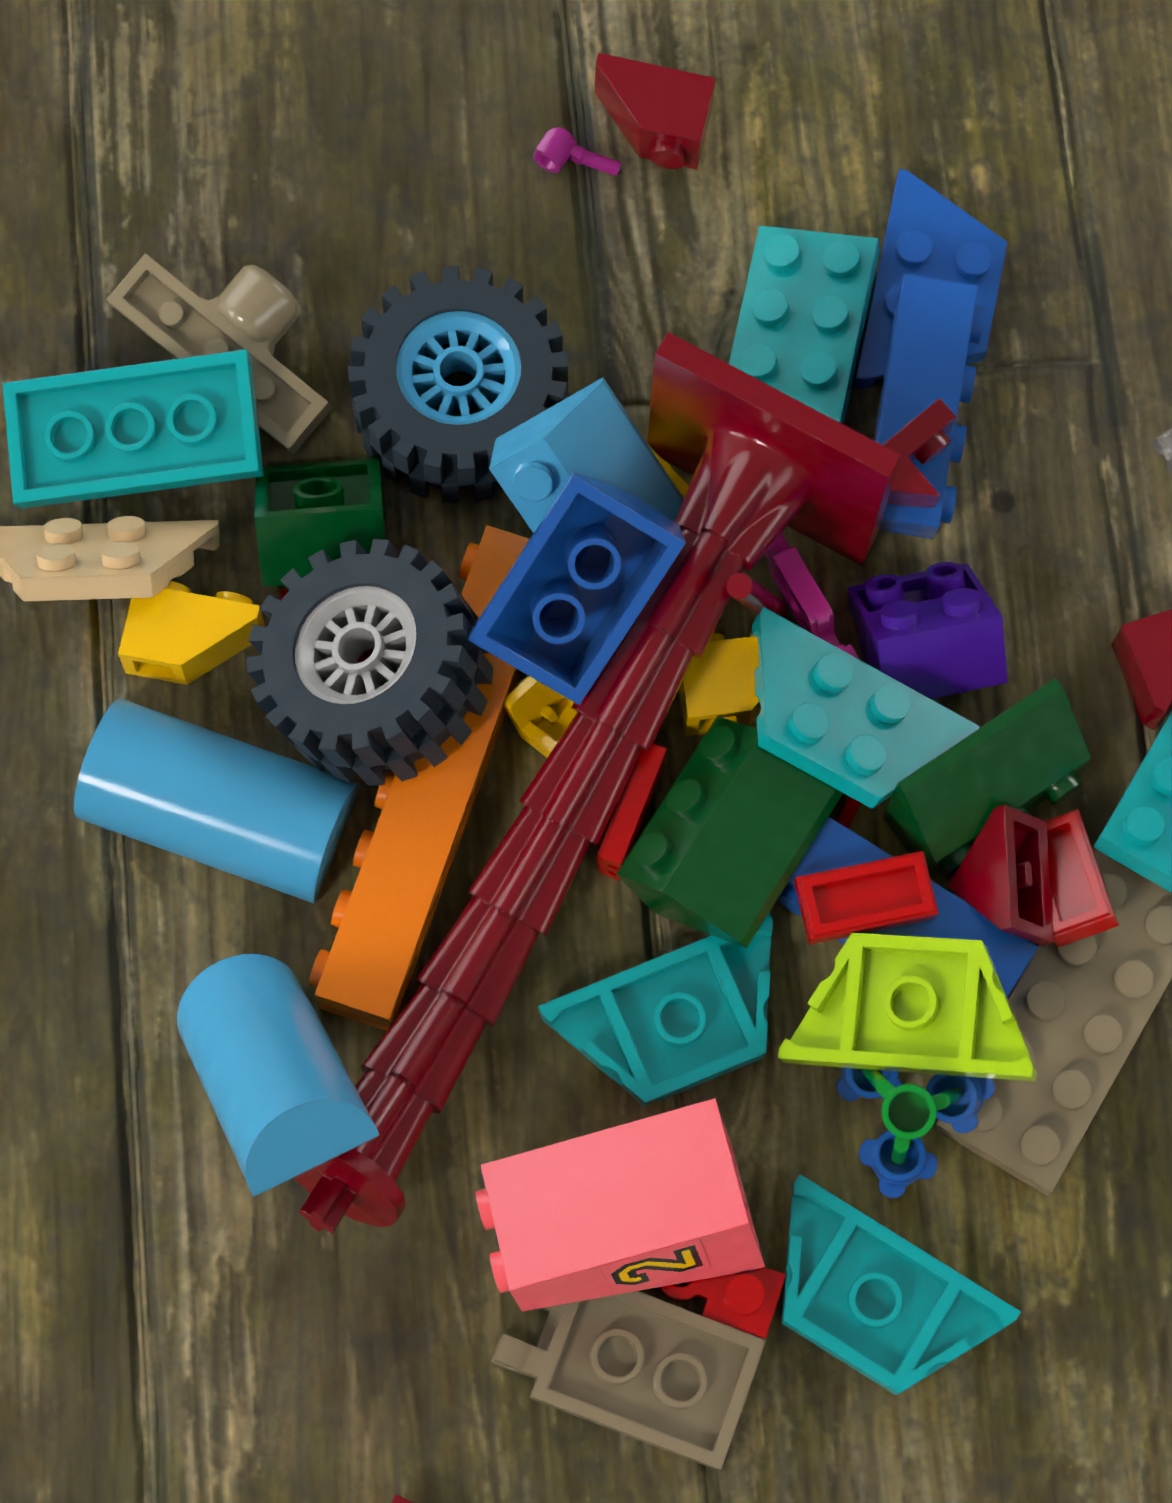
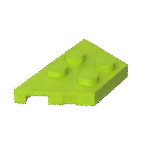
M851 933L835 958V967L832 974L820 982L807 1003L810 1009L790 1040L785 1038L778 1054V1059L788 1064L1036 1082L1037 1070L987 946L982 940Z

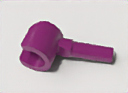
M560 127L552 128L545 133L536 147L537 151L533 155V160L537 165L552 173H559L568 159L576 164H582L616 177L621 166L619 161L585 150L584 147L577 145V141L571 133Z

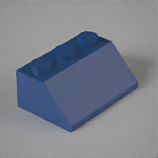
M573 472L469 633L468 640L580 705L686 544L678 522L623 489Z

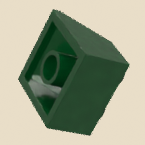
M380 457L263 467V476L256 477L254 514L262 587L278 586L280 589L288 590L280 580L292 569L301 578L312 572L314 569L308 557L321 550H324L330 559L334 561L341 558L340 543L357 540L365 552L370 554L373 539L386 540Z

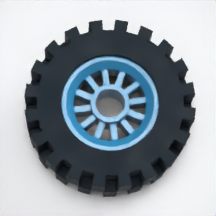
M459 266L442 267V282L430 284L426 271L409 276L411 289L409 294L403 296L396 285H394L382 294L383 315L371 307L361 319L363 337L354 335L350 348L352 366H348L351 399L357 432L362 433L364 449L370 458L382 457L383 474L397 484L404 473L409 475L411 493L426 498L431 485L442 487V501L448 503H459L460 489L474 488L476 502L493 499L492 483L497 482V480L489 470L496 438L567 398L568 357L567 351H563V334L557 321L547 325V306L537 296L526 305L523 304L522 284L508 277L502 289L493 286V271L476 267L474 281L460 280ZM458 342L467 343L466 346H458ZM449 344V348L445 350L441 347L442 345ZM482 347L483 350L477 354L479 348ZM454 372H465L474 378L469 384L464 386H453L444 381L449 374ZM440 405L438 412L435 411L434 408ZM474 408L478 413L470 415L469 410ZM452 411L460 412V416H451Z

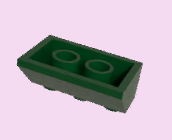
M1056 677L897 783L883 819L909 854L924 852L930 877L945 868L949 875L957 872L994 808L1007 805L1030 815L1028 811L1045 799H1048L1052 806L1057 805L1083 785L1079 776L1084 771L1091 756L1064 688Z
M717 716L616 875L653 913L747 949L843 792L759 747L757 728Z

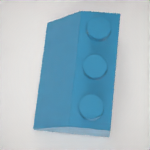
M603 377L495 440L489 470L533 533L573 472L623 489L674 521L684 500Z

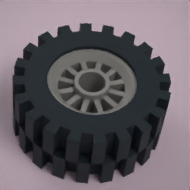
M373 539L370 554L365 552L357 540L340 543L341 558L332 561L324 550L308 557L314 569L312 572L301 578L292 569L280 580L289 590L281 601L270 594L265 599L260 610L270 619L268 627L253 625L249 637V642L261 654L260 656L247 657V673L258 684V686L251 688L256 703L267 713L265 717L320 771L323 772L327 768L336 779L348 783H353L357 773L368 786L385 785V770L391 769L401 781H405L418 776L414 764L415 761L425 757L433 767H436L448 758L440 745L450 736L462 745L472 733V730L463 718L468 711L482 716L488 702L476 685L492 684L493 667L483 655L489 652L468 640L469 633L479 618L445 572L433 560L428 563L420 551L404 545L399 554L389 540ZM374 649L365 661L357 663L359 657L364 652Z

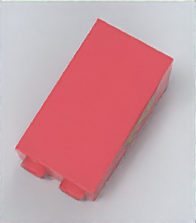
M715 1098L481 1164L486 1188L475 1191L477 1206L485 1230L495 1228L500 1251L489 1254L492 1272L499 1292L510 1291L522 1312L752 1271L765 1267L733 1147Z

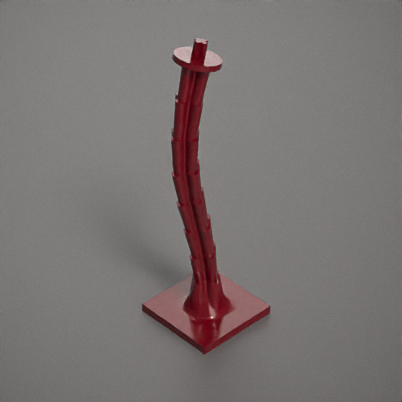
M667 332L654 357L647 444L663 460L693 475L675 520L680 526L686 544L581 704L578 705L574 702L571 706V709L577 713L519 800V802L525 805L468 890V893L473 895V898L415 979V982L420 987L362 1064L361 1070L365 1074L355 1085V1088L373 1120L379 1136L294 1177L310 1193L299 1210V1215L308 1219L311 1227L320 1232L322 1229L333 1233L344 1215L355 1221L375 1227L392 1226L398 1220L406 1207L404 1194L396 1184L401 1171L432 1113L440 1114L486 1024L490 1026L495 1025L539 933L547 936L590 843L599 844L642 749L650 751L693 657L702 658L731 597L726 588L728 579L733 574L742 573L743 569L751 570L786 526L863 566L876 541L900 462V454Z

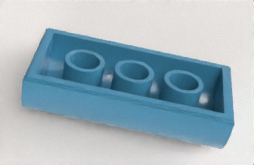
M119 698L105 712L87 749L77 781L74 813L77 819L315 904L361 790V785L355 781L353 783L336 779L330 772H322L308 764Z
M236 955L209 966L190 983L179 1003L177 1012L178 1031L253 1197L379 1136L373 1120L300 981L286 964L266 955Z

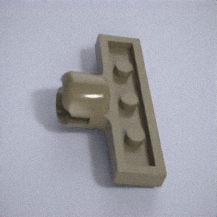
M145 253L106 299L113 308L176 359L247 349L252 357L258 426L293 455L333 409L326 399L273 356L277 342L301 315V306L291 291L270 273L252 264L244 266L218 297L206 300L196 295Z

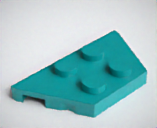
M765 607L761 609L752 624V636L758 637L759 665L754 671L755 695L758 697L761 705V711L757 717L758 746L872 809L893 795L898 782L980 727Z
M770 913L767 915L747 949L711 935L539 1005L538 1012L542 1021L643 1107L763 1059L767 1048V1007L770 989L769 968L773 930L772 917Z
M799 1174L794 1182L791 1197L782 1324L896 1396L1017 1320L1021 1311L806 1177Z

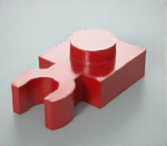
M762 1267L752 1271L691 1281L690 1284L684 1287L675 1285L662 1286L660 1293L674 1302H687L695 1297L706 1301L702 1316L765 1340L786 1274Z

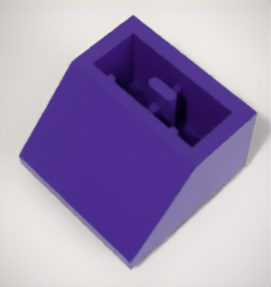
M941 562L931 565L924 572L904 576L882 574L869 578L864 584L847 587L848 600L866 664L929 699L1008 683L1002 615L968 563Z

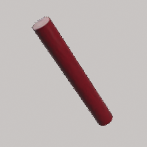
M736 573L728 579L726 585L728 594L756 614H759L761 609L765 607L777 615L786 618L788 613L787 605L744 573Z

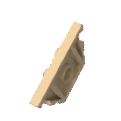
M123 516L114 518L108 523L82 524L79 520L73 518H59L51 520L45 525L0 526V577L4 581L12 583L13 591L23 601L152 598L165 589L171 579L182 576L194 566V550L201 548L214 551L220 547L219 520L145 522L139 517Z

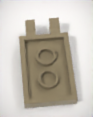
M639 1291L539 1308L549 1311V1315L537 1347L506 1334L499 1338L491 1363L535 1378L529 1396L530 1399L715 1470L722 1469L766 1340Z

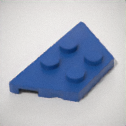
M903 169L898 170L854 384V387L860 389L873 387L875 380L884 378L898 290L904 273L978 285L975 305L986 307L985 318L979 344L969 342L965 365L983 361L988 347L1007 241L915 175Z

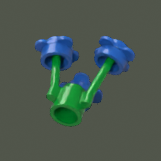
M841 1067V1078L836 1083V1089L839 1095L847 1101H855L860 1096L864 1098L881 1097L884 1099L882 1119L888 1131L883 1133L877 1140H865L859 1150V1159L862 1164L870 1166L880 1180L879 1191L881 1194L888 1198H899L904 1194L906 1186L919 1178L928 1180L937 1171V1158L934 1154L926 1152L924 1144L919 1137L925 1135L932 1128L936 1118L940 1121L951 1123L953 1129L958 1133H969L976 1129L979 1124L977 1113L984 1100L994 1095L995 1083L992 1078L935 1074L929 1080L925 1089L913 1083L901 1084L897 1071Z

